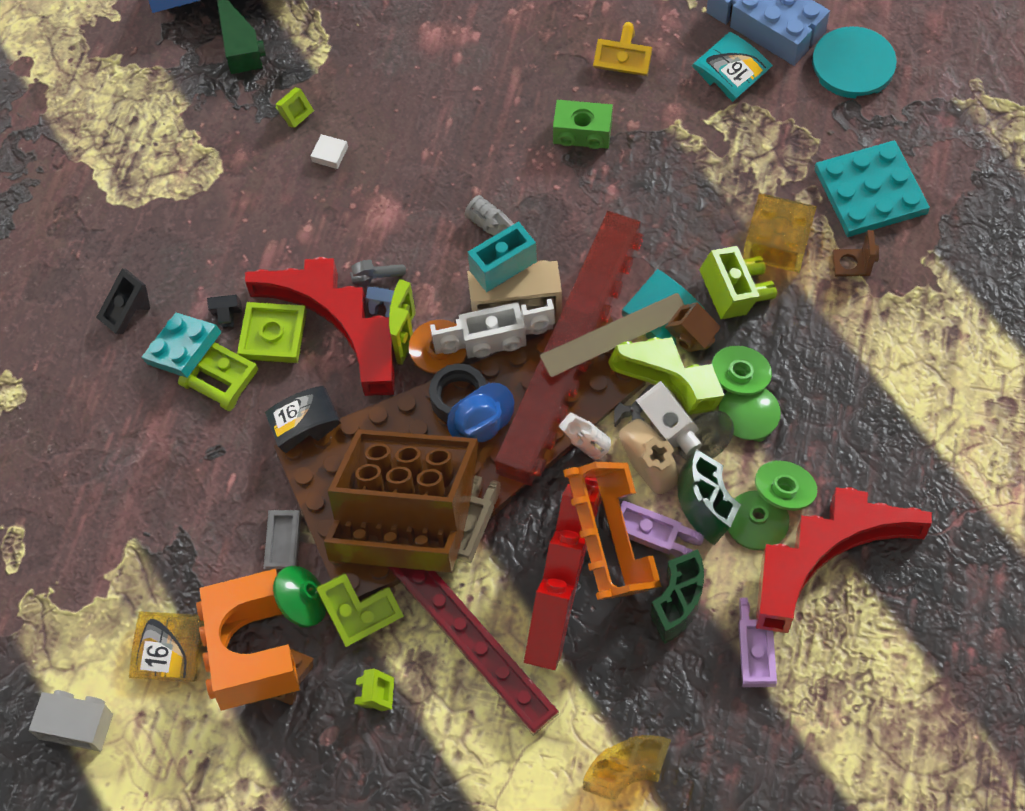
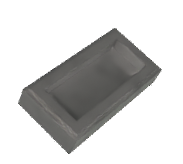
M300 510L268 511L264 571L276 569L277 573H279L285 567L297 566L301 525Z

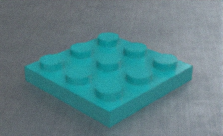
M895 140L815 164L814 170L847 237L923 216L929 212L930 206Z

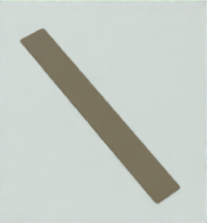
M675 293L545 352L540 357L549 375L553 377L615 348L620 343L633 340L669 323L684 303L680 295Z

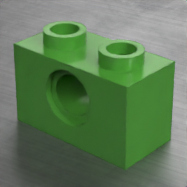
M557 100L553 122V144L609 149L613 104Z

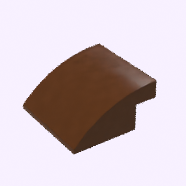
M357 429L328 489L334 521L324 540L328 561L452 573L462 542L472 496L478 449L477 438Z

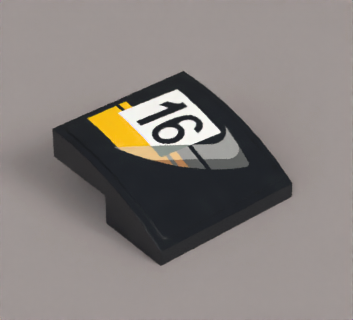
M324 386L313 387L296 393L265 411L276 443L285 454L309 435L318 442L341 424Z

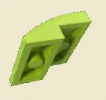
M399 279L391 300L389 328L396 362L402 365L409 353V340L413 334L411 322L416 312L411 283Z

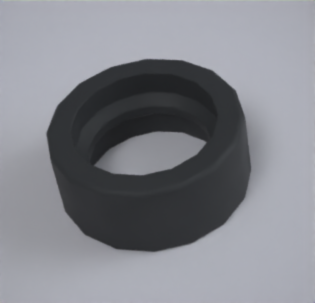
M459 363L447 365L439 370L431 379L429 395L432 410L439 419L446 423L452 407L445 405L441 400V391L445 386L452 382L463 381L472 384L477 390L481 386L486 385V380L480 371L470 365Z

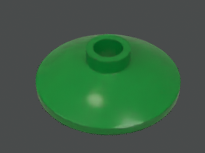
M288 566L276 575L273 584L274 598L278 608L289 621L301 627H312L323 620L327 611L316 590L317 587L321 586V583L310 571L300 566Z

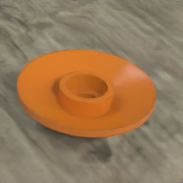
M432 320L420 325L413 332L409 340L410 357L414 364L423 371L436 374L447 365L462 364L467 357L465 348L451 354L434 353L435 348L430 325L435 324L436 330L457 326V324L448 320Z

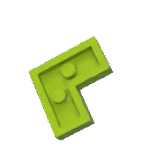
M344 573L316 588L345 647L404 617L389 587L359 601L347 575Z

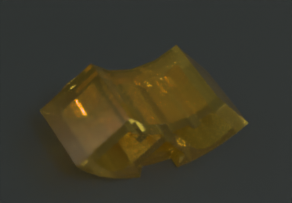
M654 735L634 736L612 747H608L596 757L587 770L583 779V790L615 802L621 791L633 782L642 780L659 782L670 749L671 739Z

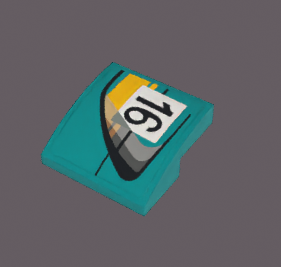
M732 32L726 34L692 65L710 86L715 82L732 102L773 66L752 45Z

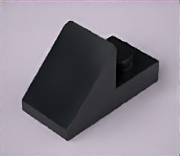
M126 268L121 269L96 317L115 334H124L136 310H150L146 285Z

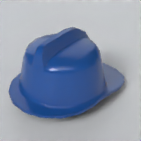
M488 383L460 400L452 407L448 414L447 426L449 433L452 437L477 438L478 443L492 439L510 421L513 415L515 402L511 391L500 383Z

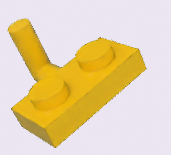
M626 22L622 28L620 42L598 39L593 67L648 76L652 47L631 44V40L635 36V30L632 23Z

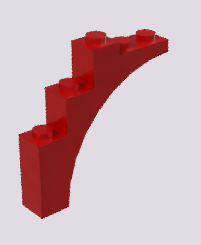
M317 257L305 259L304 269L301 270L295 268L277 271L259 269L245 272V283L250 297L275 298L303 305L333 324L346 338L357 357L364 396L394 395L395 353L390 334L389 317L377 315L366 318V300L363 287L345 286L337 288L338 273L334 258Z
M585 478L592 511L596 519L602 502L596 478ZM570 484L567 485L562 494L556 531L549 543L543 579L536 591L523 662L556 671L562 656L574 596L587 550L585 538H581L579 531H582L577 508L572 506L571 499L574 497Z
M836 487L830 503L829 519H824L817 515H801L796 531L795 548H790L784 544H766L761 561L755 628L789 633L794 618L796 602L801 591L815 572L835 556L858 545L892 538L925 539L932 524V512L921 511L918 508L892 507L885 503H867L868 492L858 491L851 487Z

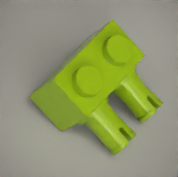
M737 246L711 250L699 271L720 319L747 315L755 302L776 298L777 289L773 287V281L754 284L751 278L753 275H763L765 273L766 266L765 262H762L763 258L761 256L743 259Z

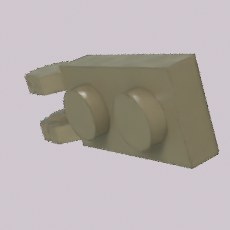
M476 475L474 476L468 517L457 559L469 563L474 558L501 489L500 482L493 480L490 482L484 498H478L482 489L483 478Z

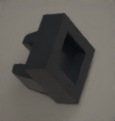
M237 295L207 298L208 310L213 316L218 315L219 325L222 328L233 327L234 313L242 312V304Z

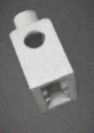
M661 381L636 400L663 437L674 448L680 446L688 456L702 446L695 436L699 428Z

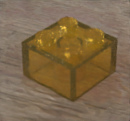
M759 193L745 242L743 259L761 256L763 258L762 262H765V265L800 273L817 206Z

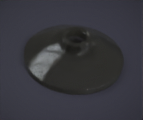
M708 411L693 419V422L699 428L695 436L702 444L698 450L712 459L723 452L733 437L734 424L732 419L722 411ZM678 446L679 454L687 461L691 455L687 456L682 448Z

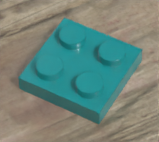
M176 312L141 358L147 365L188 378L221 334V330L216 324Z

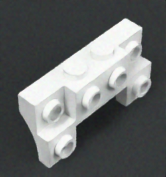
M548 299L547 305L532 310H527L525 304L521 305L520 311L519 303L515 302L460 314L459 319H456L457 326L436 330L435 324L430 325L435 353L451 354L465 348L468 358H483L494 352L503 350L514 351L522 346H526L527 334L537 335L553 329L555 317L552 300Z

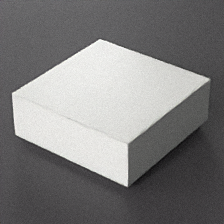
M321 134L311 154L312 162L338 169L348 148L347 141Z

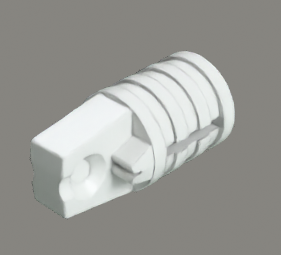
M571 412L559 425L571 443L594 460L604 457L611 447V439L590 421ZM595 443L602 448L601 451L594 446Z

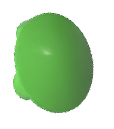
M766 389L754 395H737L728 391L719 405V418L722 429L745 440L764 441L775 430L780 420L779 403L774 395Z

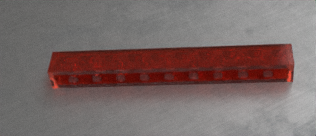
M607 211L544 353L600 328L603 322L607 323L613 309V306L610 304L613 298H619L623 287L621 279L624 274L628 275L630 273L634 260L631 256L634 250L639 251L643 242L644 234L640 233L641 221ZM540 359L495 459L496 474L530 486L535 476L540 477L546 464V459H543L547 449L552 450L556 443L558 433L555 430L558 424L566 418L569 407L566 405L570 397H576L580 386L579 375L581 372L586 373L591 359L553 377L549 375L542 359Z

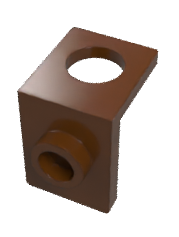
M867 230L862 249L833 250L835 277L871 275L874 262L879 261V246L875 244L874 230ZM843 257H852L856 260L857 266L853 269H846L842 267L840 260Z

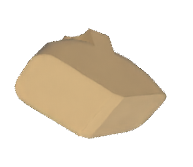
M635 419L625 425L619 432L620 441L632 466L650 489L656 494H664L675 487L678 482L679 472L672 456L674 449L669 441H663L659 434L641 419Z

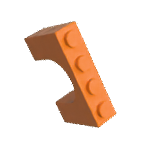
M276 569L200 588L201 601L196 602L200 621H204V626L199 627L202 644L204 647L207 646L208 651L202 654L206 672L211 674V678L206 679V687L209 698H216L221 711L300 690L296 664L289 644L252 654H239L227 649L229 640L242 626L253 621L282 614L273 593V584L277 575Z

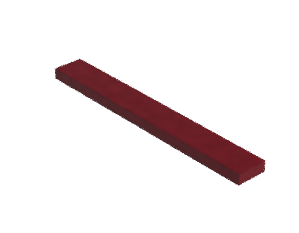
M387 567L533 736L559 715V711L436 571Z

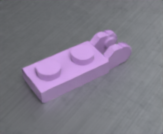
M622 501L621 510L630 540L668 555L671 553L676 558L693 551L690 548L675 543L677 537L698 546L703 543L704 536L700 532L683 526L681 522L630 502Z
M740 598V620L738 626L742 687H776L777 676L773 631L756 629V620H749L750 605L748 598Z

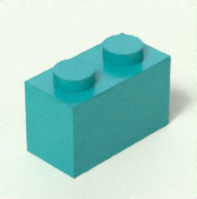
M518 221L468 251L469 270L483 289L488 292L537 262L536 242Z

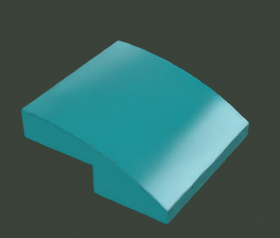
M657 269L622 309V316L625 317L675 293L680 295L684 305L698 301L676 281ZM667 324L646 333V338L648 339L672 337L675 346L677 345L676 339L665 328Z

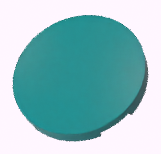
M854 26L838 28L824 35L815 46L812 58V65L819 78V83L830 92L847 98H856L857 96L868 95L874 92L877 94L884 90L894 76L897 63L893 47L882 35L867 28Z

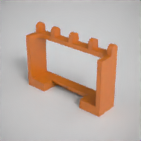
M593 462L581 467L563 470L564 476L569 478L574 497L571 499L572 506H576L582 527V531H579L580 537L585 538L591 561L588 564L589 571L593 570L599 592L596 593L597 600L630 596L662 587L654 557L646 556L635 560L619 503L620 498L636 494L628 463ZM585 478L597 479L625 586L617 587L611 581Z

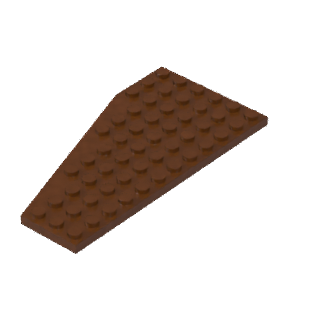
M607 309L526 341V346H522L517 350H504L470 364V366L480 371L486 380V384L500 383L506 386L511 391L515 402L514 412L510 421L492 439L478 443L475 475L483 478V485L478 498H484L491 481H498L501 485L500 493L496 504H494L490 519L510 503L511 498L546 468L549 469L575 447L559 427L560 423L570 412L590 421L596 426L619 403H626L646 385V381L614 372L610 368L608 361L615 348L553 377L549 375L540 355L614 322ZM431 381L340 418L341 424L318 442L309 435L286 454L278 445H274L330 579L332 580L345 573L359 601L386 587L396 586L400 582L387 566L328 561L324 540L334 521L328 489L357 429L452 437L447 423L439 419L432 410L429 395ZM452 382L441 391V400L445 405L453 407L460 400L474 392L476 388L468 382Z

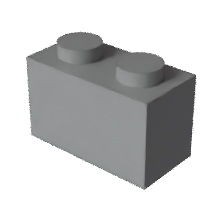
M55 690L54 694L42 692L29 731L39 740L101 752L113 713L105 705L104 700L96 697L86 696L85 700L74 698L73 694L61 690Z

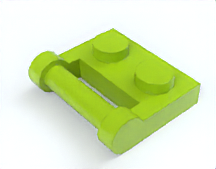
M214 342L188 378L179 376L178 384L186 389L192 388L220 403L221 408L231 411L235 407L238 397L257 373L258 367L257 364ZM201 371L228 385L229 388L226 392H223L196 376Z

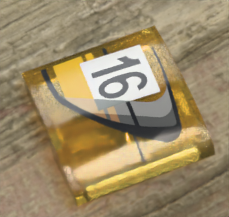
M139 611L133 639L129 678L185 682L197 681L199 648H202L199 627L204 626V621H200L197 614Z

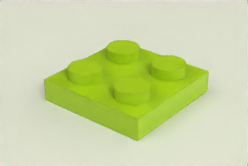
M247 302L237 354L248 360L298 363L307 313L306 307L303 305Z

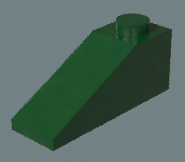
M217 0L225 54L231 74L262 69L261 57H266L263 40H257L255 29L228 0Z

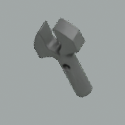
M362 260L352 265V272H350L353 284L370 286V282L374 278L404 276L406 274V267L403 264L375 267L372 264V260Z
M648 385V387L641 393L639 397H641L644 393H646L655 385ZM636 400L629 406H625L622 403L616 406L614 409V427L621 422V419L631 415L632 421L635 419L645 420L640 415L643 409Z

